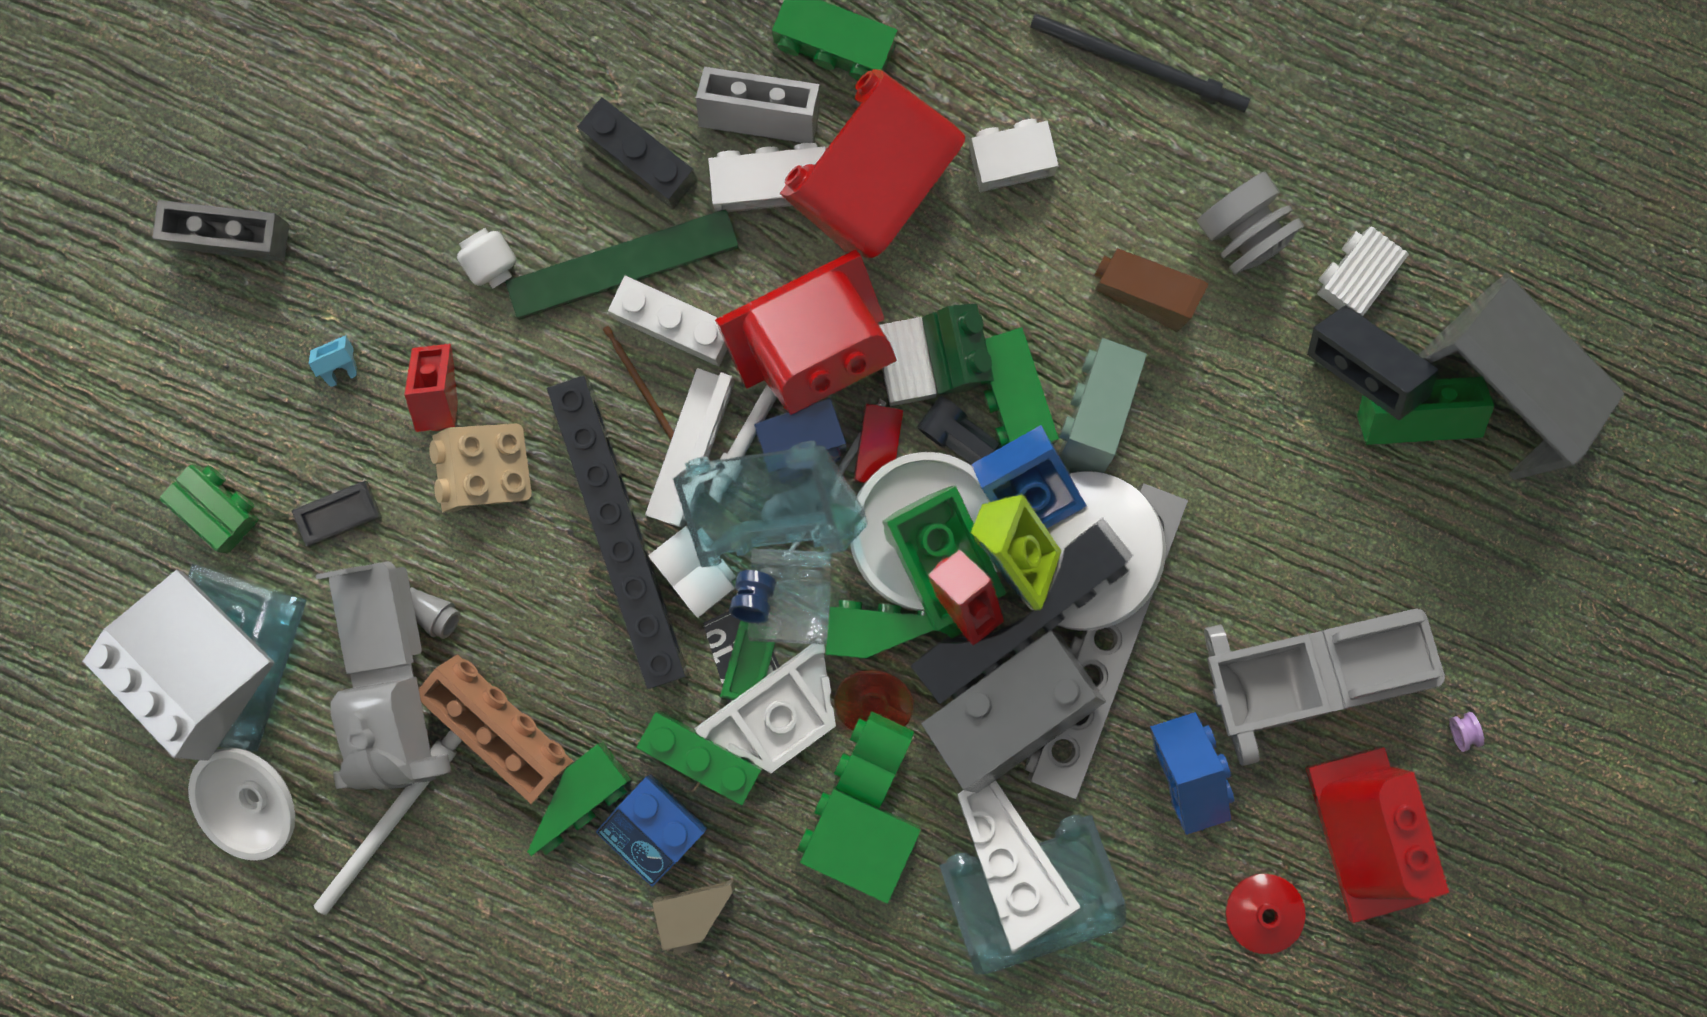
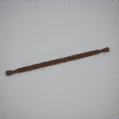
M610 326L604 327L602 330L613 343V347L669 439L672 440L674 431L621 344L615 339ZM702 477L698 485L699 487L705 484V481Z

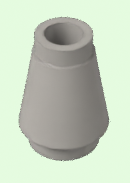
M411 587L417 623L430 636H439L442 639L447 638L454 631L461 617V613L455 609V604Z

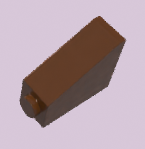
M1119 248L1116 249L1111 258L1104 255L1094 274V277L1100 279L1095 288L1096 291L1176 332L1192 318L1209 283Z

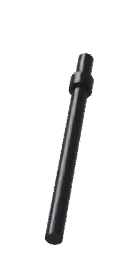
M1035 13L1030 28L1198 94L1201 96L1200 100L1212 105L1218 102L1245 113L1251 98L1223 88L1222 82L1212 78H1208L1207 81L1040 14Z

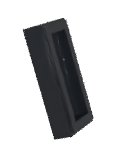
M367 481L359 482L292 510L306 547L314 546L382 518Z

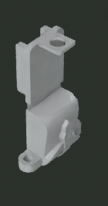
M387 561L316 574V580L329 578L346 674L351 675L353 688L338 691L331 701V718L343 757L341 769L333 772L336 789L348 787L356 790L374 788L383 790L412 786L413 783L432 781L436 779L435 776L450 772L451 767L448 755L431 756L417 678L413 676L411 663H413L412 655L420 654L422 648L406 568H395L393 563Z
M1421 609L1407 610L1233 652L1230 650L1225 630L1221 624L1204 628V637L1209 654L1207 662L1215 688L1212 690L1216 706L1221 709L1227 735L1232 737L1236 755L1241 766L1259 762V752L1253 732L1316 718L1333 711L1436 688L1442 685L1445 680L1427 616Z

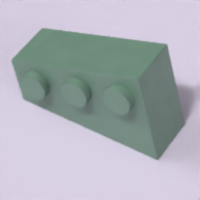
M1105 338L1101 339L1096 351L1088 350L1081 369L1082 372L1087 373L1083 384L1078 382L1070 402V405L1075 406L1072 417H1066L1059 435L1063 442L1058 455L1069 474L1076 472L1105 473L1116 454L1147 353Z

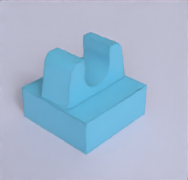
M347 335L310 350L309 366L315 376L320 375L329 386L337 385V377L333 372L336 368L345 369L350 378L356 376L357 366L353 357V346Z

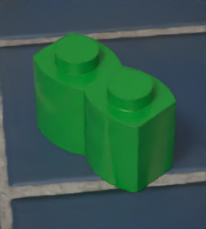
M872 711L867 721L859 718L849 739L855 742L856 745L851 755L842 754L834 771V775L840 777L836 789L880 808L912 741L914 731Z

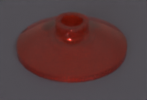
M861 671L850 675L839 685L834 699L837 716L852 731L859 718L867 721L871 711L904 727L909 723L913 714V698L907 686L895 676L881 671Z

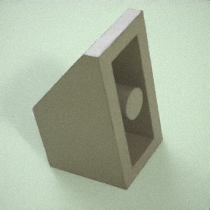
M734 880L657 897L652 904L662 950L673 949L674 954L696 950L698 948L697 943L703 941L735 889Z

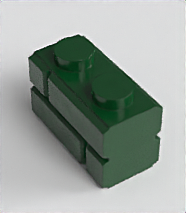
M978 304L950 305L922 317L938 394L966 392L994 381L991 368L992 359L987 350L983 332V319L979 313Z

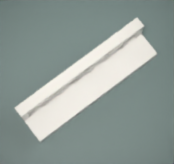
M697 368L645 513L646 516L684 528L735 384L732 376L721 372L720 375H716Z

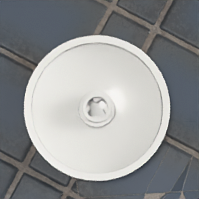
M919 452L899 457L876 471L865 482L854 501L849 520V542L854 561L868 584L878 594L896 605L912 610L925 611L895 548L885 538L882 521L907 505L949 486H957L973 523L976 521L981 505L990 502L979 484L973 467L958 458L935 452Z
M1076 472L1071 473L1070 476L1087 507L1047 528L1062 550L1048 592L1060 569L1064 548L1103 517L1133 554V557L1125 564L1129 571L1111 585L1106 580L1093 588L1097 595L1079 609L1073 603L1062 612L1066 618L1057 625L1072 630H1099L1126 620L1136 613L1151 597L1164 569L1166 556L1165 536L1160 519L1154 508L1132 485L1105 473ZM1025 602V604H1026L1031 610H1034L1031 606H1029V605Z

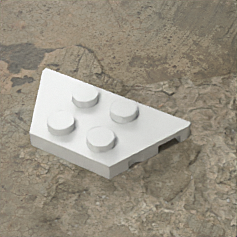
M816 640L695 727V731L699 736L726 748L739 757L749 760L770 773L774 772L836 726L834 710L830 700L829 676H827L824 658L825 646L822 641Z

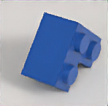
M1196 712L1150 726L1154 751L1168 780L1172 806L1185 834L1187 835L1230 821L1229 804L1234 802V796L1226 778L1231 777V772L1224 754L1217 755L1214 750L1216 748V741L1210 726L1203 727Z

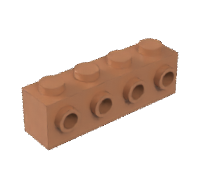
M458 654L435 668L419 688L421 703L530 804L550 789L564 773L565 769L573 762L565 754V750L560 744L550 740L536 727L531 717L521 713L514 707L499 688L487 682L471 662L461 658Z

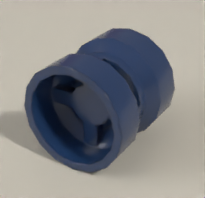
M740 571L737 574L735 588L738 592L731 600L729 613L734 618L747 623L766 622L770 613L768 599L774 595L776 580L761 571Z

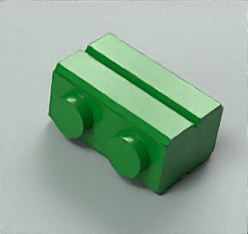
M191 464L178 476L176 482L172 483L165 490L159 500L216 552L227 554L258 523L259 518L251 512L255 506L240 492L236 491L234 494L229 492L223 486L226 481L224 476L210 465L203 468Z

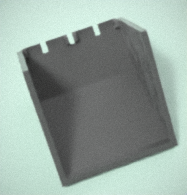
M1507 272L1491 284L1418 354L1429 363H1433L1458 351L1544 439L1509 473L1513 480L1574 465L1587 452L1624 395L1618 384Z

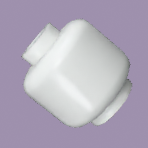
M483 228L459 243L462 249L457 254L458 262L474 285L481 286L489 283L493 289L512 277L508 269L514 266L516 257L500 232H488L486 228Z

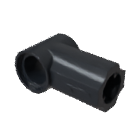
M943 396L938 397L916 426L931 441L942 448L946 446L970 465L991 454L999 445V442L969 421L964 411Z

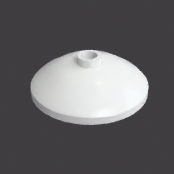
M222 748L215 750L209 761L200 760L195 765L189 780L190 805L199 826L213 843L225 852L245 860L269 858L286 846L295 826L294 804L286 783L269 763L246 750Z

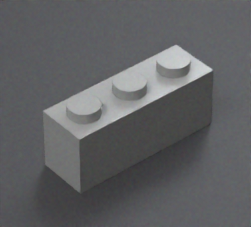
M704 67L696 95L698 125L704 128L801 143H813L820 114V84Z

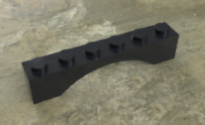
M1102 517L1064 548L1060 569L1050 591L1046 595L1042 609L1033 610L1030 614L1012 625L990 632L974 646L967 640L965 635H958L952 639L947 636L916 660L910 667L939 704L950 696L953 700L973 686L970 681L980 673L985 678L1002 666L1003 662L1000 658L1008 652L1012 651L1016 656L1035 641L1031 635L1043 627L1047 633L1066 618L1062 612L1073 603L1079 609L1097 595L1093 588L1106 580L1111 585L1129 571L1125 564L1129 562L1133 554Z

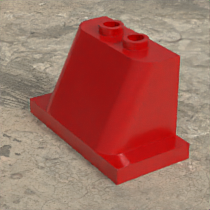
M856 249L715 319L745 388L749 389L765 381L790 415L897 361L890 341L878 324L885 319L862 256Z
M1382 746L1305 767L1349 921L1356 923L1430 902V898L1449 893L1413 771L1391 767L1386 749Z

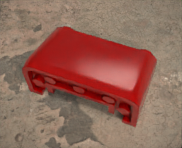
M877 69L868 71L858 80L855 86L857 90L855 100L860 105L815 165L807 164L803 167L801 165L794 167L786 176L784 181L786 185L779 193L845 252H851L856 249L861 256L866 258L878 256L889 246L960 151L966 139L965 134L952 122L884 71Z

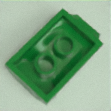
M949 486L931 493L894 512L882 521L885 538L895 548L934 630L947 634L951 639L962 633L936 597L928 576L934 571L939 562L950 558L957 551L961 550L991 579L997 600L1006 594L990 558L971 533L974 523L957 486Z

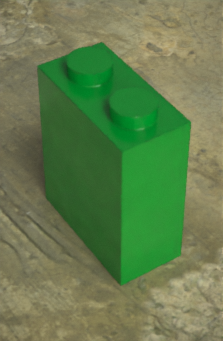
M834 786L831 794L822 793L813 813L820 816L814 831L806 828L797 850L803 853L800 863L888 904L921 828L915 823L882 808L872 806L836 789Z

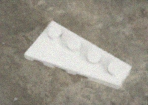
M996 780L978 793L964 790L958 793V800L1010 950L1014 954L1079 912L1081 907Z

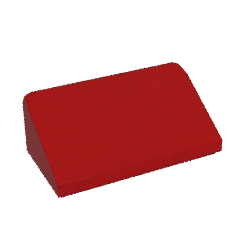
M867 403L864 405L853 478L854 482L865 483L881 467L896 459L903 410Z

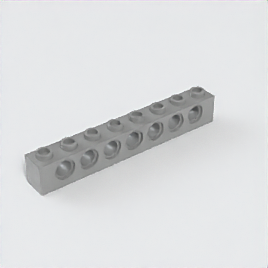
M1143 483L1137 487V490L1149 501L1160 519L1165 536L1166 561L1188 500ZM1152 595L1132 616L1116 625L1107 627L1113 635V643L1107 650H1100L1095 645L1094 634L1097 630L1083 631L1081 638L1076 636L1073 638L1069 648L1082 667L1092 664L1098 669L1100 676L1095 686L1106 700V703L1087 715L1083 721L1074 724L1027 758L1024 770L1030 772L1027 778L1029 781L1074 799L1077 798ZM1060 739H1067L1072 747L1071 755L1064 761H1056L1051 752L1053 744Z

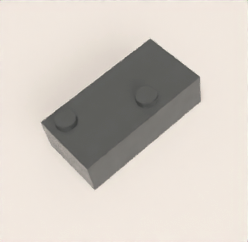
M1050 630L921 724L963 790L978 793L1106 703V700L1063 637Z

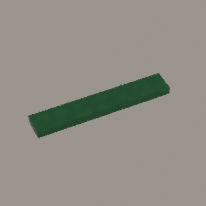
M727 209L507 280L505 283L516 318L521 320L619 288L624 276L640 281L738 249L739 245Z

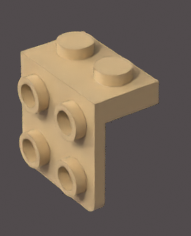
M500 424L451 427L432 436L433 441H431L429 449L432 463L436 464L438 477L435 482L434 491L437 502L441 503L442 513L459 511L469 506L523 502L530 499L532 492L524 431L521 425Z

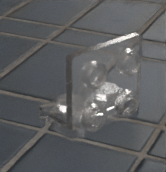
M752 548L751 570L761 571L772 576L776 580L774 595L768 599L770 605L768 620L764 623H749L748 639L759 642L825 645L828 637L831 552Z

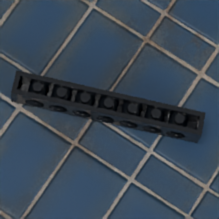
M583 375L548 387L546 389L647 689H652L690 676L651 559L648 556L649 553L592 384Z

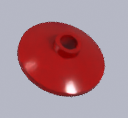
M1266 873L1255 874L1239 882L1228 897L1225 911L1228 928L1235 940L1246 949L1259 954H1274L1290 947L1300 936L1306 916L1304 902L1298 890L1284 878ZM1267 909H1273L1275 912V918L1270 923H1265L1262 919V914Z

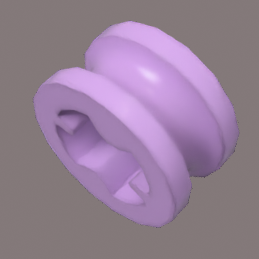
M1472 712L1465 713L1463 719L1457 716L1450 718L1451 733L1461 751H1468L1472 744L1475 747L1484 745L1481 725Z

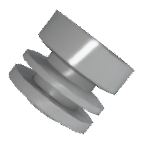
M1266 171L1239 186L1197 219V223L1211 242L1227 235L1232 239V242L1220 254L1223 259L1228 258L1237 251L1242 253L1243 256L1229 267L1234 275L1255 266L1258 267L1287 247L1297 232L1304 227L1299 218L1284 227L1279 223L1293 211L1290 205L1274 212L1269 209L1268 206L1277 198L1280 191Z

